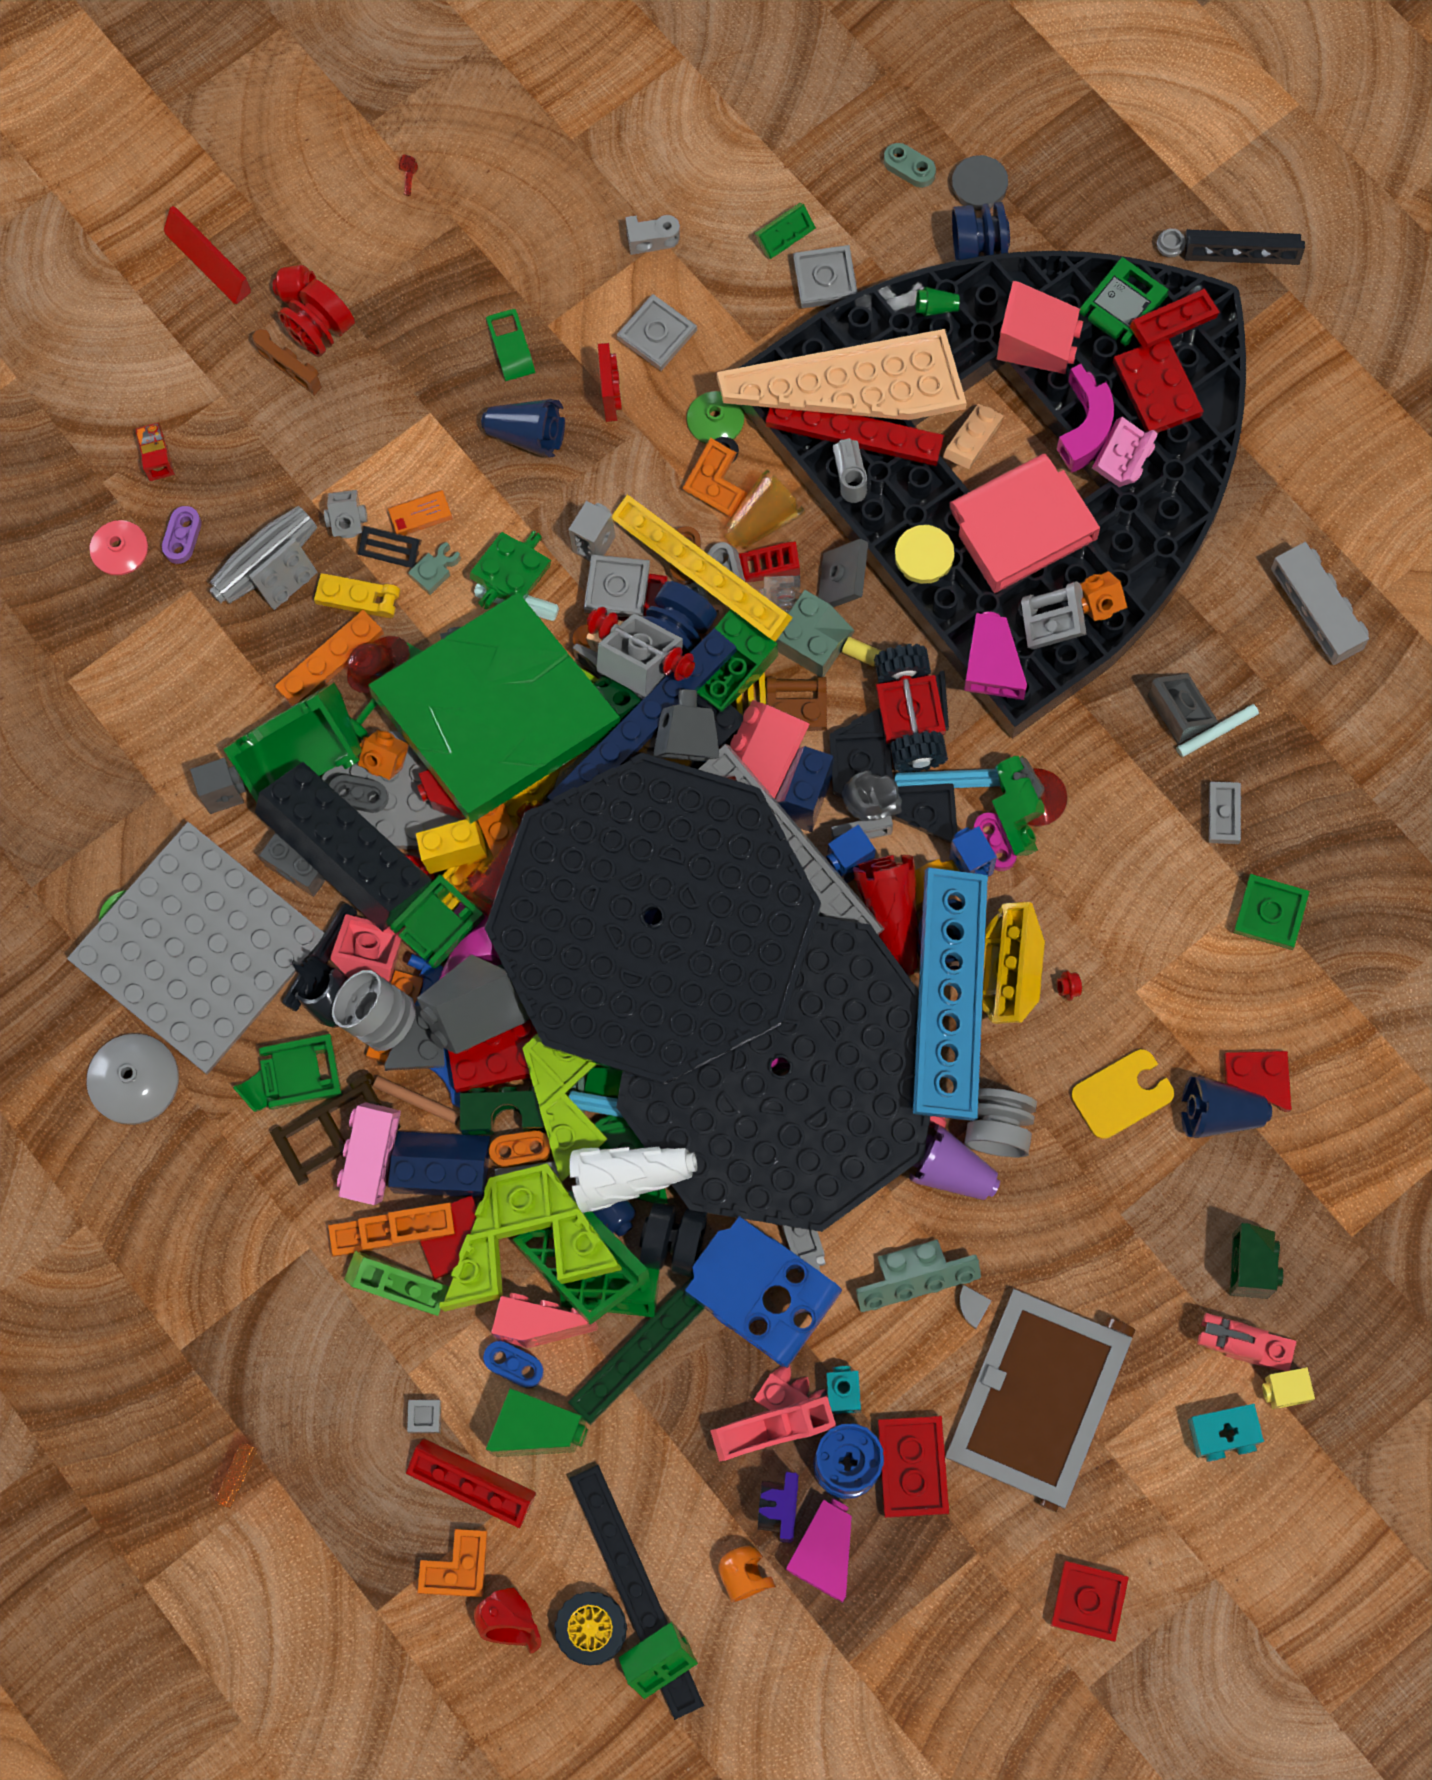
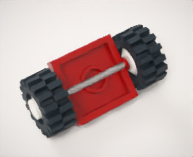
M906 644L903 647L897 645L894 649L892 647L887 648V651H881L879 655H875L874 662L879 684H876V693L886 744H891L894 768L898 772H920L923 769L925 771L930 770V767H939V764H944L948 760L944 740L946 728L935 675H928L931 674L927 648L920 646V644H915L914 646Z

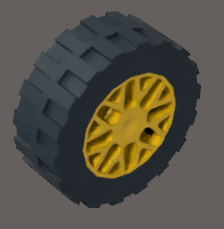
M591 1591L578 1593L570 1600H567L561 1610L559 1609L554 1625L555 1638L559 1648L569 1659L588 1666L603 1664L610 1661L620 1652L626 1640L627 1623L624 1612L613 1599L602 1593Z

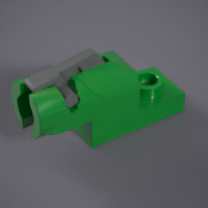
M1013 756L1000 762L995 767L1003 793H1006L992 800V803L1015 856H1029L1038 851V848L1035 844V833L1027 823L1045 813L1044 804L1041 799L1045 788L1028 760L1024 756Z

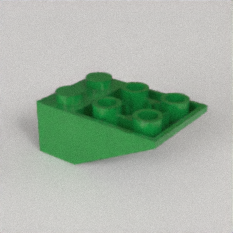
M732 609L723 617L715 629L737 647V652L697 691L700 697L720 712L755 683L778 657V644Z

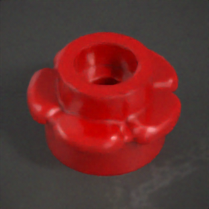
M1064 971L1061 977L1057 979L1056 986L1060 996H1064L1068 1001H1072L1074 997L1081 995L1082 982L1077 972L1070 973L1069 971Z

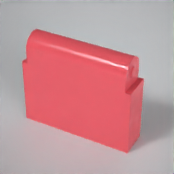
M1044 453L950 502L951 512L960 526L959 537L994 594L1097 540L1100 526L1065 471L1062 470L1058 473L1049 457Z

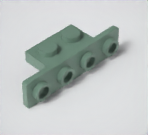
M937 1239L878 1256L884 1281L857 1288L856 1295L861 1312L877 1310L887 1305L908 1301L918 1296L936 1293L949 1287L967 1284L980 1279L979 1260L977 1255H971L946 1263Z

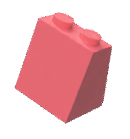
M1013 281L1000 332L997 360L1065 374L1067 364H1074L1077 347L1072 346L1074 338H1080L1083 321L1078 320L1080 309L1021 282Z

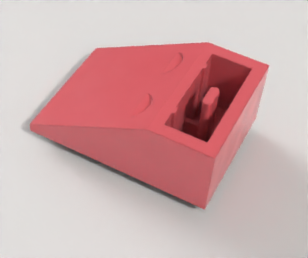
M510 1293L509 1298L500 1297L491 1334L497 1341H503L524 1348H532L597 1331L598 1325L596 1321L590 1325L573 1307L571 1312H567L559 1308L557 1303L541 1300L540 1305L533 1304L531 1301H528L527 1296Z

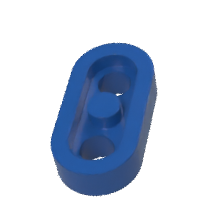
M493 1342L484 1351L483 1359L486 1367L491 1372L520 1387L534 1388L540 1384L544 1377L543 1365L536 1357L506 1342ZM498 1353L506 1355V1360L502 1364L495 1362V1356ZM527 1367L534 1369V1374L531 1378L523 1377V1370Z

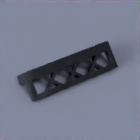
M1187 229L1185 234V261L1300 265L1305 250V241H1301V234Z

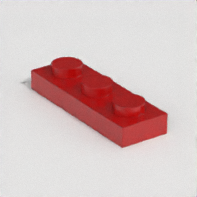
M1202 289L1132 320L1130 328L1145 350L1217 318L1220 311L1207 291Z

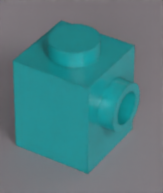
M851 1366L833 1367V1372L826 1374L827 1394L832 1414L861 1413L859 1371H852Z

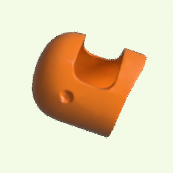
M752 1546L735 1548L725 1554L719 1562V1574L732 1603L751 1597L766 1589L776 1587L771 1576L762 1578L758 1569V1562L763 1556Z

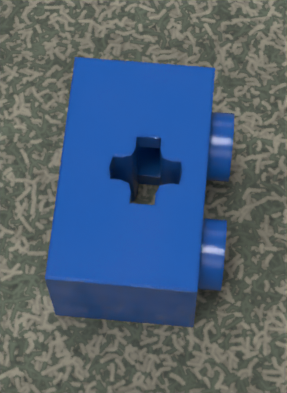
M858 824L828 843V855L826 858L843 880L849 883L855 879L853 873L854 866L859 868L858 864L875 859L876 849Z
M978 826L972 830L967 827L957 832L951 842L949 858L953 860L959 871L988 875V877L993 875L997 856L980 827Z

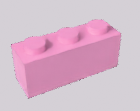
M366 1102L357 1105V1108L353 1109L349 1120V1126L353 1127L351 1137L347 1139L343 1150V1157H346L345 1167L341 1169L337 1179V1187L340 1188L339 1197L376 1205L383 1201L401 1113L400 1110Z

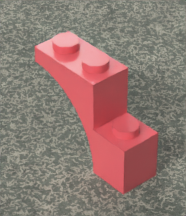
M823 1396L807 1399L781 1409L764 1411L712 1429L710 1432L719 1461H726L780 1443L811 1437L836 1427L828 1397Z

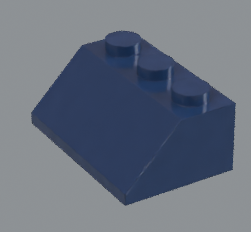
M398 1131L391 1155L388 1187L396 1194L468 1197L472 1195L473 1198H484V1190L488 1178L491 1137Z

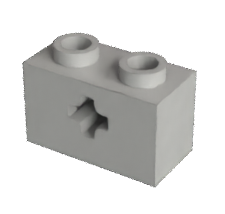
M586 501L568 529L573 553L591 561V554L604 556L616 537L612 514L607 507L600 503L594 505Z

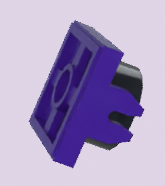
M786 1472L785 1483L762 1481L760 1492L758 1530L780 1532V1542L792 1543L794 1539L799 1475L791 1472Z

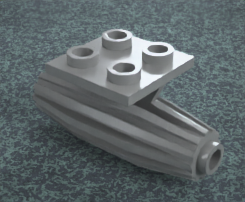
M300 506L293 508L268 523L233 553L210 581L213 586L209 590L219 603L226 601L230 604L258 588L269 606L275 610L318 573L301 548L317 529L316 524Z

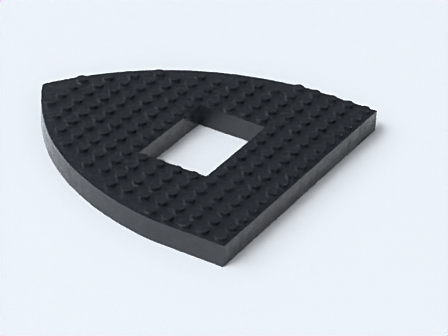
M1027 251L979 256L917 270L851 295L820 311L739 367L945 329L963 392L996 369H999L1059 439L1060 436L1079 427L1087 418L1084 406L1068 382L1070 369L1082 364L1086 372L1090 371L1097 386L1106 382L1110 388L1114 402V417L1111 429L1116 419L1123 417L1146 433L1113 363L1114 356L1139 348L1142 345L1137 337L1134 336L1130 343L1124 346L1120 342L1126 334L1125 330H1123L1117 340H1114L1089 322L1088 317L1094 308H1091L1084 317L1079 314L1078 320L1083 321L1080 338H1074L1072 346L1077 347L1074 364H1067L1065 374L997 360L1000 332L1013 281L1021 282L1080 309L1123 257L1169 289L1168 296L1157 309L1205 289L1220 311L1217 318L1169 339L1204 411L1203 415L1159 432L1154 441L1155 448L1151 455L1145 459L1142 465L1143 472L1135 483L1122 487L1116 486L1092 469L1097 457L1084 466V470L1100 487L1083 500L1100 526L1098 539L995 594L959 537L960 526L950 509L951 501L970 491L940 455L937 466L860 449L863 467L867 473V494L862 501L851 503L846 501L841 495V484L833 452V445L837 443L766 427V419L770 407L739 406L851 542L858 539L868 542L866 561L965 682L976 613L995 612L1000 617L1007 618L1027 682L1024 700L982 693L975 694L1013 739L1107 671L1136 643L1153 624L1181 586L1208 537L1220 508L1235 461L1245 405V330L1240 292L1233 284L1162 263L1103 253ZM1131 275L1127 280L1129 283L1145 294L1150 291L1148 287ZM925 287L959 294L960 304L958 312L925 317L923 314L916 313L915 300L917 290H924ZM928 417L913 420L868 418L916 428V425ZM850 482V483H848V485H850V486H858L859 483H857V482ZM930 525L940 528L949 536L954 545V561L950 571L934 583L920 584L910 581L896 565L895 548L898 539L906 530L915 526ZM1108 571L1121 581L1128 608L1113 613L1108 619L1094 621L1084 613L1087 635L1036 649L1028 648L1021 604L1023 597L1028 595L1036 597L1066 588L1067 584L1073 582L1080 584L1092 575H1101ZM1068 600L1038 608L1036 613L1038 615L1068 606Z

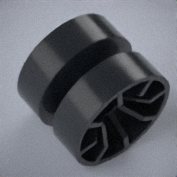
M654 1201L650 1215L646 1217L639 1245L642 1248L640 1262L645 1267L661 1270L670 1252V1255H672V1273L693 1278V1265L700 1256L708 1213L692 1211L687 1208L680 1224H676V1206Z

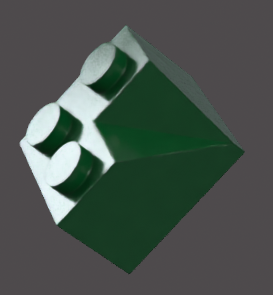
M1241 1223L1232 1233L1229 1296L1268 1299L1277 1291L1278 1287H1282L1283 1267H1278L1280 1242L1275 1241V1231L1248 1223Z

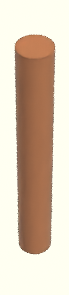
M378 1076L373 1084L374 1088L455 1125L460 1119L459 1112Z

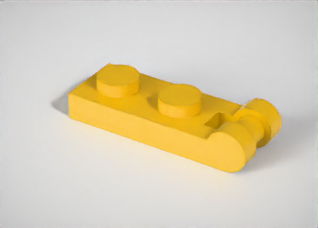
M321 573L314 602L317 605L359 613L364 610L369 615L393 618L396 609L393 605L395 599L399 597L400 588L391 584L381 585ZM377 596L383 597L382 603H375Z

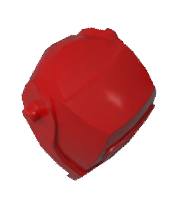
M515 1588L495 1591L475 1608L474 1621L478 1633L483 1640L506 1645L526 1646L529 1653H535L541 1647V1637L537 1625L533 1621L532 1612L526 1600H523Z

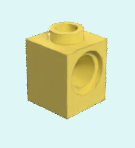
M1307 1367L1270 1374L1265 1378L1266 1383L1262 1384L1264 1399L1266 1403L1271 1402L1272 1410L1310 1403L1315 1400Z

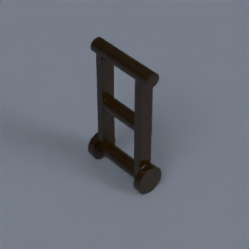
M371 1073L354 1080L350 1084L352 1088L350 1092L290 1127L282 1130L279 1126L270 1131L298 1186L309 1181L308 1174L343 1155L346 1142L330 1113L363 1095L366 1103L382 1106L371 1086L375 1080ZM320 1120L335 1149L302 1167L287 1138Z

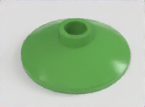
M720 391L707 392L697 397L691 403L687 412V425L691 434L704 444H707L710 438L716 440L719 437H729L734 440L743 428L744 411L737 404L723 403ZM713 411H718L721 413L717 417H713L710 415V413Z

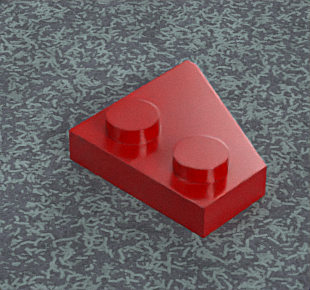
M1288 1051L1228 1052L1224 1054L1225 1083L1227 1085L1265 1096L1268 1103L1279 1107L1281 1111L1290 1112L1292 1110Z

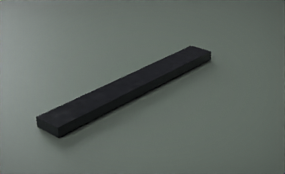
M596 1465L569 1479L640 1642H642L669 1623L600 1466ZM689 1670L661 1688L674 1720L705 1706Z

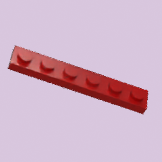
M769 408L766 419V427L834 443L844 439L858 441L860 449L937 466L944 440V435L857 415Z

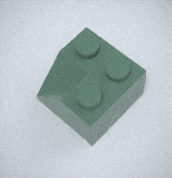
M804 590L788 613L793 617L776 640L778 652L817 676L824 677L842 651L847 638L853 635L854 629L829 603Z

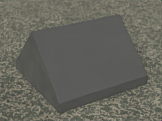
M1188 673L1158 677L1152 681L1148 697L1178 745L1219 723Z

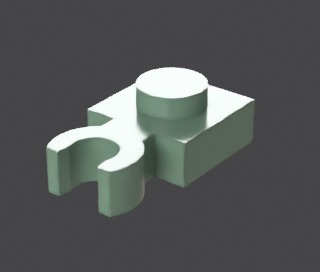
M447 542L440 545L438 555L435 558L429 553L426 554L408 572L409 577L429 595L450 576V572L446 568L457 565L461 560L459 552H456L452 557L445 556L446 552L450 550Z

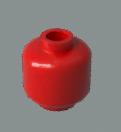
M304 265L280 268L276 279L273 280L274 293L286 304L292 299L302 303L299 292L313 279H316L313 271H310Z

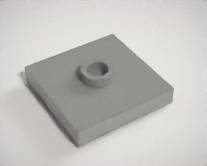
M850 245L793 253L801 309L835 304L858 293Z
M652 294L617 333V340L662 371L695 334L697 325Z
M591 554L584 613H591L599 607H605L607 615L614 612L620 617H630L635 613L643 617L650 560Z

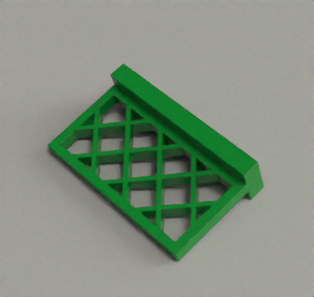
M571 1190L568 1191L575 1200L574 1193ZM586 1212L584 1215L622 1268L620 1271L592 1277L604 1278L603 1289H586L588 1278L582 1279L581 1289L566 1288L564 1284L557 1280L556 1268H548L545 1265L547 1257H555V1249H548L549 1239L554 1238L551 1227L546 1228V1230L540 1229L523 1233L514 1238V1245L590 1325L637 1289L643 1293L652 1286L648 1269L593 1212ZM533 1237H544L542 1249L529 1248L525 1243ZM610 1278H623L628 1283L620 1290H608ZM585 1297H602L601 1304L591 1312L584 1307Z

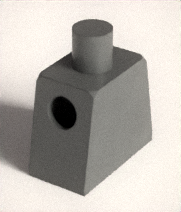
M679 690L678 705L662 710L654 749L655 757L700 762L719 758L714 712L710 708L697 707L696 690Z

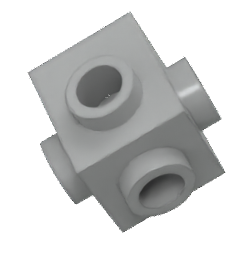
M358 491L329 493L327 500L328 509L324 510L326 527L332 528L333 537L352 538L362 533L363 523L368 520L366 506L360 505Z

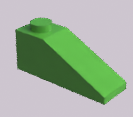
M358 1251L354 1252L344 1281L354 1288L436 1316L439 1315L441 1310L439 1304L444 1302L449 1289L448 1285Z

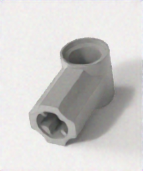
M851 439L840 440L837 444L833 445V452L841 484V495L846 501L857 503L862 501L867 494V473L863 467L858 441ZM850 482H857V483H859V485H858V486H850V485H848V483H850Z

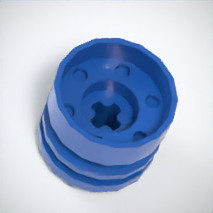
M855 1423L841 1424L830 1429L820 1440L813 1459L814 1475L819 1485L829 1495L840 1499H855L866 1494L876 1483L884 1464L883 1448L877 1436L868 1428ZM845 1457H850V1463L855 1464V1466L851 1467L850 1471H845L844 1465L839 1463L843 1462Z

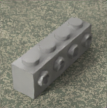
M1304 542L1275 557L1271 567L1272 572L1333 666L1362 651L1369 640L1368 630L1364 623L1358 622L1352 613L1353 608L1346 597H1342L1337 590L1334 577L1330 573H1326L1321 566V559L1317 551L1310 549L1308 544Z

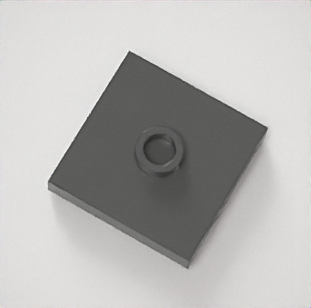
M858 539L823 553L818 598L829 603L834 608L863 596L868 550L867 541Z

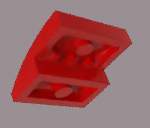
M472 1195L451 1203L454 1235L419 1242L434 1280L451 1274L453 1268L459 1263V1253L467 1234H471L477 1218L475 1216L477 1207Z

